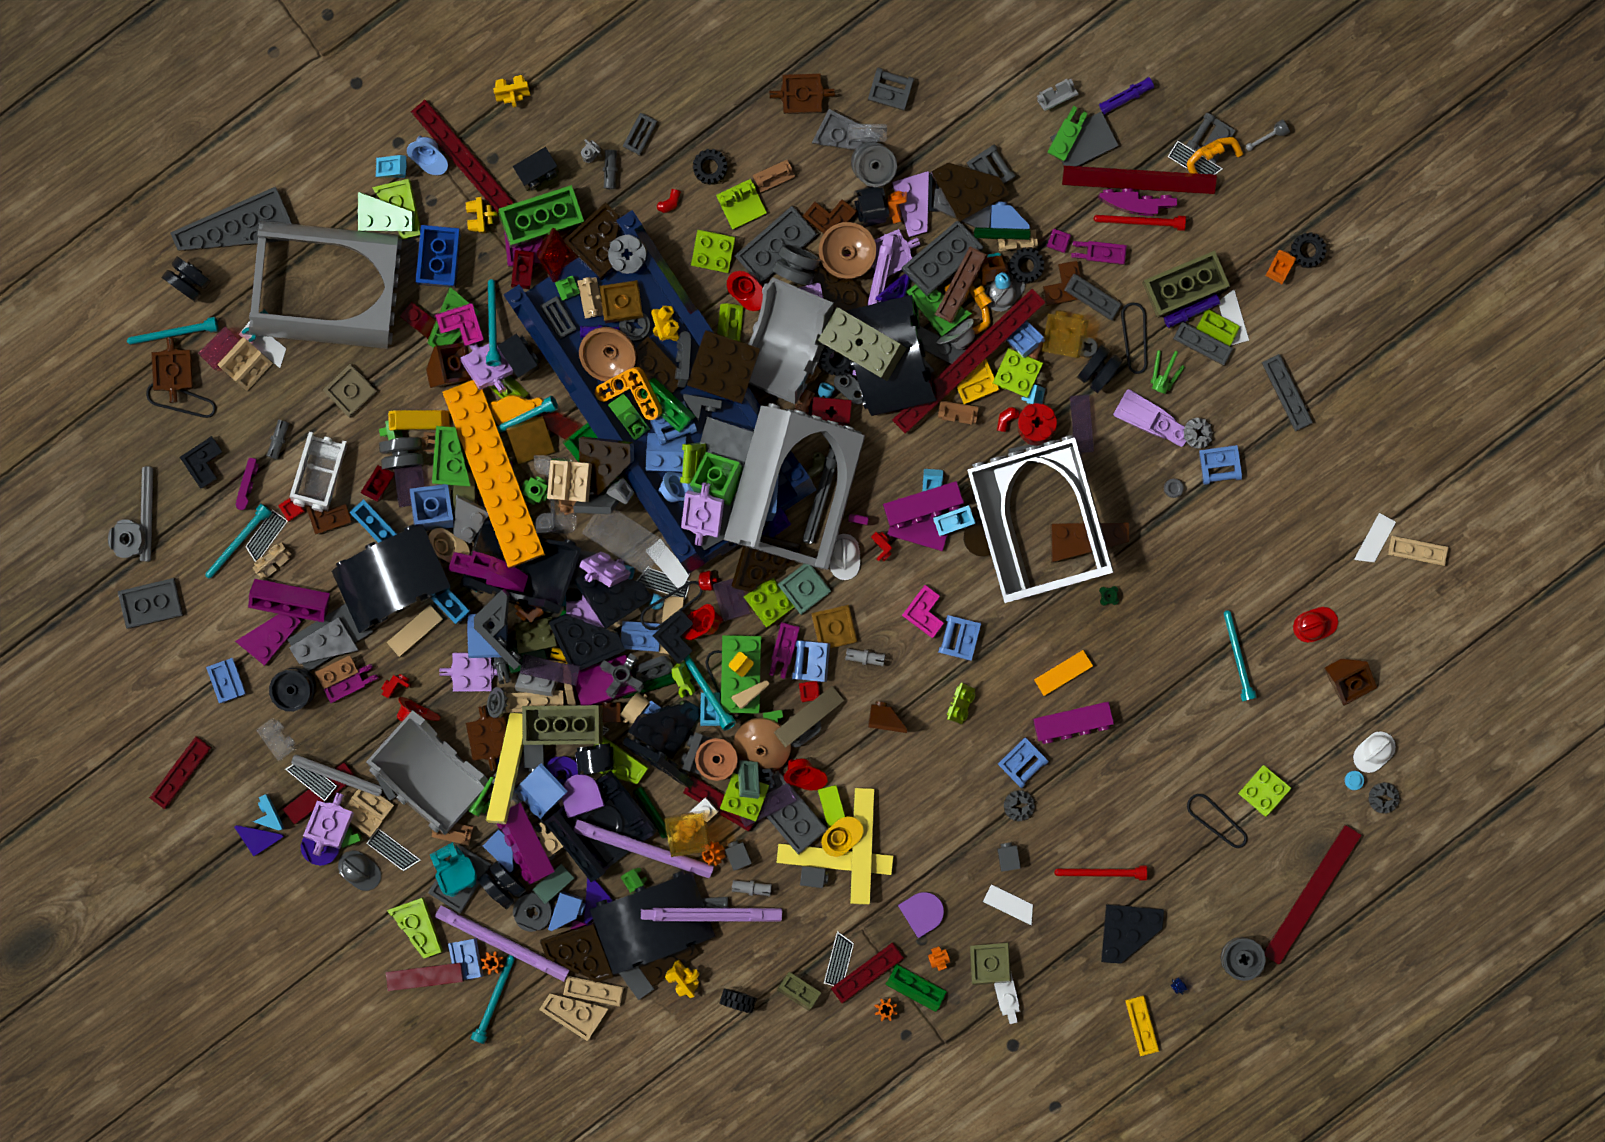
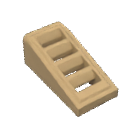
M767 680L733 695L731 699L740 709H743L766 689L770 683Z

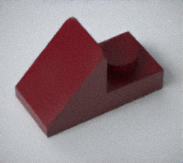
M515 250L511 287L514 288L520 284L522 289L530 290L534 252Z
M413 302L400 315V318L429 339L436 320Z
M377 465L361 490V494L377 502L381 501L395 473L389 470H382V467Z

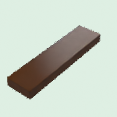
M971 246L969 247L935 313L936 316L953 324L988 255Z

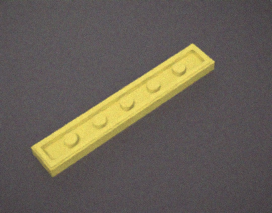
M510 713L486 818L488 823H507L524 746L522 714Z
M855 788L854 818L858 819L863 825V835L859 842L852 847L850 904L870 905L874 789Z
M778 844L777 863L852 871V851H848L843 856L834 857L828 855L823 848L807 847L798 855L790 845ZM872 853L871 873L891 875L893 856Z

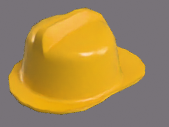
M842 817L828 828L822 836V848L830 856H843L862 838L863 825L854 817Z

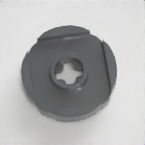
M634 235L617 237L611 242L608 250V258L613 268L625 274L639 271L648 256L646 245ZM625 249L633 253L629 260L623 256V253L626 251Z
M133 520L118 521V524L111 528L108 534L110 549L121 558H133L141 554L145 545L144 527ZM127 534L130 537L128 543L124 541V537H127Z
M535 893L523 895L516 901L513 907L514 919L517 925L525 931L534 932L541 930L551 919L552 910L550 903L544 904ZM532 907H535V911L538 912L537 916L534 915L531 918L529 917L527 909H532Z

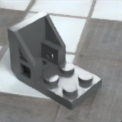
M503 589L474 616V629L515 670L522 664L520 661L522 657L515 650L511 651L507 647L508 642L502 636H496L507 625L510 594ZM490 621L495 624L494 628L489 625Z

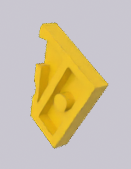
M987 359L983 360L956 387L964 405L999 391L998 385L993 384L994 376Z

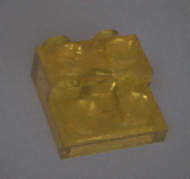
M1055 310V313H1048L1042 351L1080 358L1082 341L1086 339L1089 320L1084 319V315L1073 313L1072 317L1066 316L1067 312Z

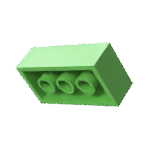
M572 185L499 208L498 210L510 248L580 226L584 222Z
M722 635L721 706L726 713H759L760 694L743 709H740L731 697L760 683L761 636ZM738 652H742L754 662L753 667L744 677L739 676L729 667V663Z

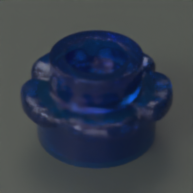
M1179 977L1175 980L1172 979L1173 984L1170 986L1174 992L1184 995L1183 992L1188 989Z

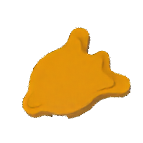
M512 394L498 401H492L489 404V408L496 423L500 425L542 405L544 400L541 397L525 399L522 396ZM534 416V417H532V418H530V419H528V420H526V421H529V420H532V419H535V418H538V417H537V416Z

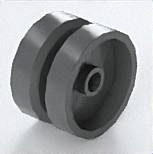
M870 141L859 145L853 152L851 168L855 176L866 185L880 187L889 183L895 176L897 162L894 154L883 144Z
M782 244L779 251V256L782 259L775 261L773 271L790 281L802 285H812L815 274L811 270L818 269L821 262L820 258L805 249Z
M402 437L379 442L380 453L392 454V456L384 457L381 460L382 470L404 469L424 465L422 454L410 453L422 448L421 438Z
M1237 937L1228 941L1222 948L1220 956L1221 965L1225 972L1233 978L1242 981L1252 980L1257 977L1264 969L1266 961L1261 946L1254 940L1245 937ZM1241 955H1244L1246 958L1244 962L1239 961Z

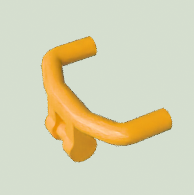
M1234 137L1220 138L1198 149L1187 161L1189 173H1198L1194 164L1202 156L1209 161L1214 155L1225 152L1224 145L1231 144L1236 157L1242 156L1243 151L1239 142Z
M950 284L944 287L945 291L948 290ZM972 285L969 291L981 309L983 322L973 328L975 335L987 329L991 322L987 305L992 300L990 297H987L982 285L978 288Z

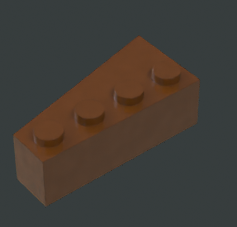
M1085 523L1050 525L1051 563L1093 552ZM1100 523L1107 548L1129 542V523Z

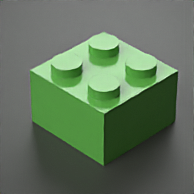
M705 452L690 486L694 492L701 493L702 483H709V495L724 499V504L730 506L738 490L743 467L740 462Z

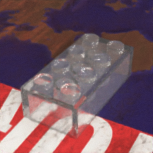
M616 509L611 514H594L582 534L646 576L668 545V543Z

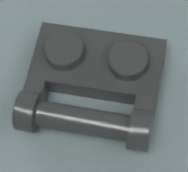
M877 67L868 101L904 111L914 78L909 76L906 78L882 71V68ZM882 78L906 85L905 90L879 83V80Z
M1206 113L1203 117L1204 121L1186 146L1195 152L1202 148L1198 143L1210 124H1213L1215 128L1204 146L1220 138L1232 137L1236 130L1216 119L1213 115ZM1221 154L1214 155L1210 161L1215 164Z
M995 144L966 162L970 169L999 177L986 158L991 155L1004 174V177L1001 178L1003 184L1016 177L997 152L998 148Z

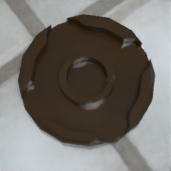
M981 518L975 520L976 524L966 527L963 541L970 553L985 557L991 555L982 520Z

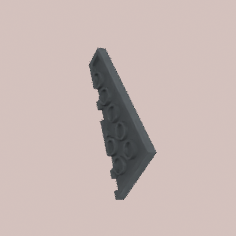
M273 187L170 232L178 251L258 243L257 234L260 221L292 224L277 188ZM267 238L266 243H269V242H280V241H287V240H277V239H268V238Z

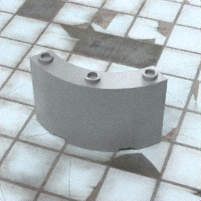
M773 277L762 289L763 300L759 318L753 326V334L748 345L760 348L749 385L796 404L807 387L805 381L808 375H813L825 345L819 342L818 339L832 317L833 302Z
M412 710L366 763L371 767L369 771L376 778L380 777L398 795L396 797L398 801L403 805L407 803L430 823L428 826L434 832L440 831L446 835L478 799L488 779L469 762H464L456 755L457 752L445 741H441L436 736L437 733L427 721Z

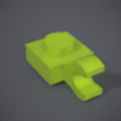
M685 661L677 663L671 670L673 679L677 682L678 687L681 686L679 688V695L683 698L686 695L685 689L689 691L690 695H693L695 689L690 682L691 675Z

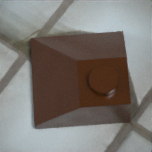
M464 343L434 346L426 368L430 388L473 380L461 362V357L468 354Z
M1339 659L1325 667L1328 679L1343 706L1377 688L1367 661Z
M876 701L875 705L871 704L868 721L869 728L907 733V728L891 707H886L887 703Z

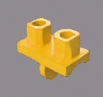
M523 75L515 76L513 78L514 84L507 85L506 79L496 80L495 88H493L496 101H504V104L512 102L514 108L517 107L516 101H521L523 97L530 96L527 81L525 82Z
M476 197V200L466 202V212L477 213V219L467 220L468 231L486 234L484 218H487V225L493 224L492 217L498 216L497 212H492L491 205H486V212H484L483 199L481 197Z
M662 306L661 309H653L651 312L655 323L653 333L660 340L671 339L677 341L679 339L677 333L679 325L678 322L673 320L674 310L672 306Z
M680 960L674 962L673 968L668 970L665 975L666 980L669 983L677 981L678 984L675 989L680 997L685 995L690 999L695 997L694 992L699 986L697 978L700 973L697 969L690 970L688 967L685 968Z

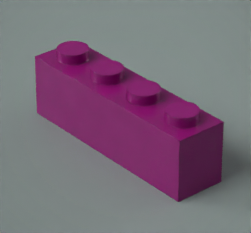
M957 481L885 503L883 508L889 527L894 526V529L906 526L905 522L910 520L916 523L924 520L923 516L929 514L932 518L941 515V511L949 509V512L960 509L963 500Z
M254 579L249 593L248 608L324 623L329 608L330 593Z
M1109 702L1032 719L1037 741H1042L1043 744L1054 742L1053 738L1060 736L1061 740L1072 738V734L1077 732L1080 733V736L1090 734L1091 729L1098 728L1099 731L1110 729L1109 725L1114 724Z
M521 803L510 807L507 823L496 824L499 829H502L505 835V842L511 847L513 858L522 869L521 873L524 880L531 884L555 871Z

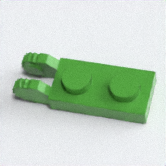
M1075 106L1071 109L1067 119L1065 118L1047 152L1063 162L1082 129L1081 125L1088 114L1083 112L1078 124L1071 122L1072 117L1077 111Z

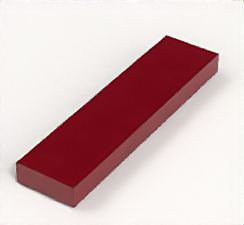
M195 736L149 798L163 809H166L212 747Z
M345 762L336 768V770L355 776ZM327 778L336 785V788L326 800L345 787L346 784ZM309 789L283 810L292 822L296 824L314 810L317 801H325Z
M691 777L690 780L694 783L690 789L687 787L684 789V794L699 803L707 797L719 810L718 814L743 829L750 831L755 821L720 809L724 794L697 778Z
M890 943L832 986L831 990L839 1001L844 1003L901 961L903 956L895 945Z
M462 962L385 972L388 991L464 982Z

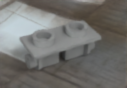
M1065 79L1056 84V91L1050 87L1039 92L1037 101L1044 111L1078 95L1071 79Z
M585 139L586 146L581 151L584 162L591 163L597 155L601 158L600 147L593 140L589 142Z

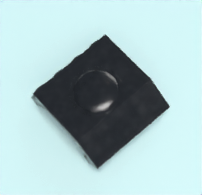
M611 770L595 780L599 785L605 803L604 807L568 818L563 805L544 821L590 882L601 877L611 865L630 851L575 833L573 830L577 820L641 842L658 832L654 824L648 819L641 807L634 801L630 793L623 787Z

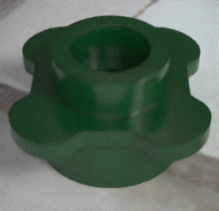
M1116 586L1100 588L1101 605L1118 604V588Z

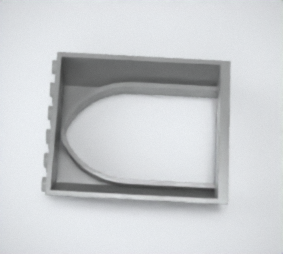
M260 221L257 234L258 243L252 304L249 315V335L384 349L388 348V344L392 345L393 333H389L390 325L394 326L395 312H391V308L396 306V293H393V287L397 288L398 274H395V268L399 269L400 255H397V249L401 250L402 238H398L399 235ZM268 238L335 245L356 251L375 266L381 275L385 289L372 307L360 315L344 320H321L259 313L266 240Z
M769 403L768 407L761 406L724 540L828 570L865 435H862L860 431L854 430L855 428L841 426L829 420L825 421L818 416H809L799 410H782L780 406ZM820 432L828 440L835 454L838 478L816 559L760 542L777 477L785 457L801 439L810 434Z
M1073 435L1063 437L1062 442L1060 440H1053L1044 443V447L1042 445L1026 448V452L1023 450L1009 453L1008 458L1007 456L990 459L991 463L984 464L983 461L972 464L973 468L967 470L1005 603L1114 573L1078 442ZM1036 461L1056 469L1072 486L1080 505L1097 569L1031 588L1011 519L1010 497L1019 473L1028 463Z

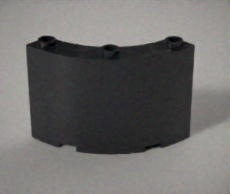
M913 295L847 310L848 314L907 348L888 381L850 360L851 368L856 372L863 395V406L865 409H868L870 415H879L937 401V387L929 367L925 368L923 357L926 355L922 339H918L917 329H920L919 313Z
M485 521L479 529L470 556H472L473 551L506 562L491 521ZM537 534L545 555L515 566L528 576L524 593L487 585L486 579L466 574L463 575L460 585L481 594L483 592L491 595L495 594L494 597L501 590L505 589L510 594L509 603L533 610L537 607L544 612L559 614L581 548L575 546L576 543L571 540H549Z
M412 524L404 528V532L377 544L372 542L366 545L365 550L347 560L336 563L337 567L331 571L359 633L377 627L386 621L389 615L398 614L410 608V605L417 602L418 599L423 602L446 592L451 587L423 524L419 526Z
M683 871L672 874V879L649 888L643 885L635 888V893L607 902V899L596 903L597 907L589 909L613 975L716 937L711 922L641 919V909L705 908L692 871L686 874Z

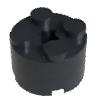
M868 187L855 190L854 196H858V200L854 201L859 222H864L861 226L866 228L886 223L887 217H890L888 206H884L885 192L883 187Z
M610 743L595 745L596 749H592L591 746L577 748L575 757L578 775L615 770L616 763L613 746L610 747Z

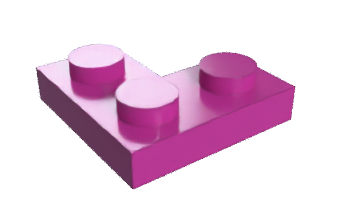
M472 303L435 314L441 334L459 328L465 346L483 340Z
M924 585L902 616L933 638L944 624L929 612L940 596Z

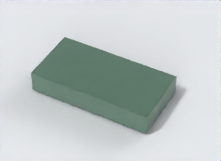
M739 760V797L758 799L760 796L758 762Z
M562 864L533 889L544 904L574 879Z

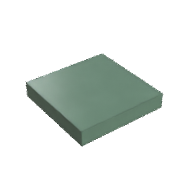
M803 564L777 584L800 614H803L831 592L814 568L807 564Z

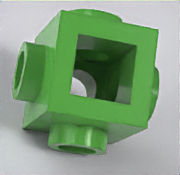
M538 476L535 479L532 477L530 480L526 479L521 488L523 490L522 495L526 496L524 500L533 505L536 502L539 504L542 501L545 502L548 493V486L545 485L547 481ZM534 486L539 489L536 494L531 491Z

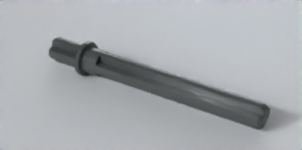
M830 447L828 457H825L827 460L802 539L809 544L814 542L837 466L832 447Z

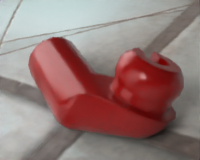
M671 189L669 199L658 202L657 210L662 213L674 210L677 207L681 191Z
M1009 407L1000 413L997 431L1006 432L1008 421L1014 418L1017 419L1019 417V410Z

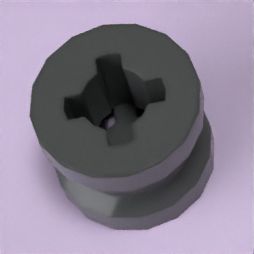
M1092 338L1082 339L1077 346L1078 353L1084 358L1093 356L1097 350L1096 341Z

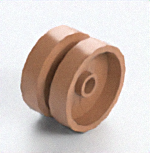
M717 738L707 740L701 744L695 757L696 767L701 775L715 781L723 780L734 772L738 760L733 746L724 739ZM714 756L720 757L719 763L713 762Z

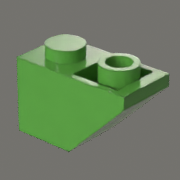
M624 393L608 404L634 440L650 429Z

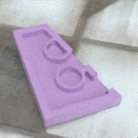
M929 171L892 182L895 192L901 191L908 194L907 202L901 203L899 206L909 238L927 232Z

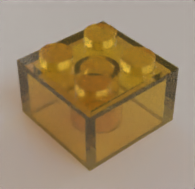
M705 810L666 816L664 820L671 857L706 852L711 849Z

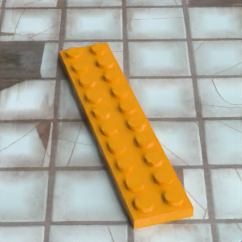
M471 380L443 391V396L508 568L510 569L545 555L483 389L479 390L475 382Z

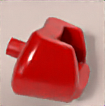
M710 570L700 573L698 578L699 586L702 590L712 591V582H717L716 578H712Z

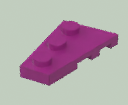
M278 614L235 642L266 666L302 621L297 617Z

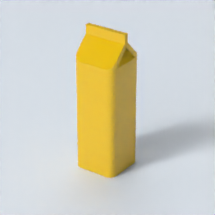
M394 410L388 413L390 431L436 430V426L450 427L449 411Z
M738 652L729 663V667L741 677H744L754 665V662L742 652Z

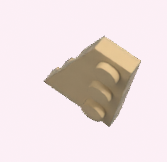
M550 993L539 1010L588 1041L609 1008Z

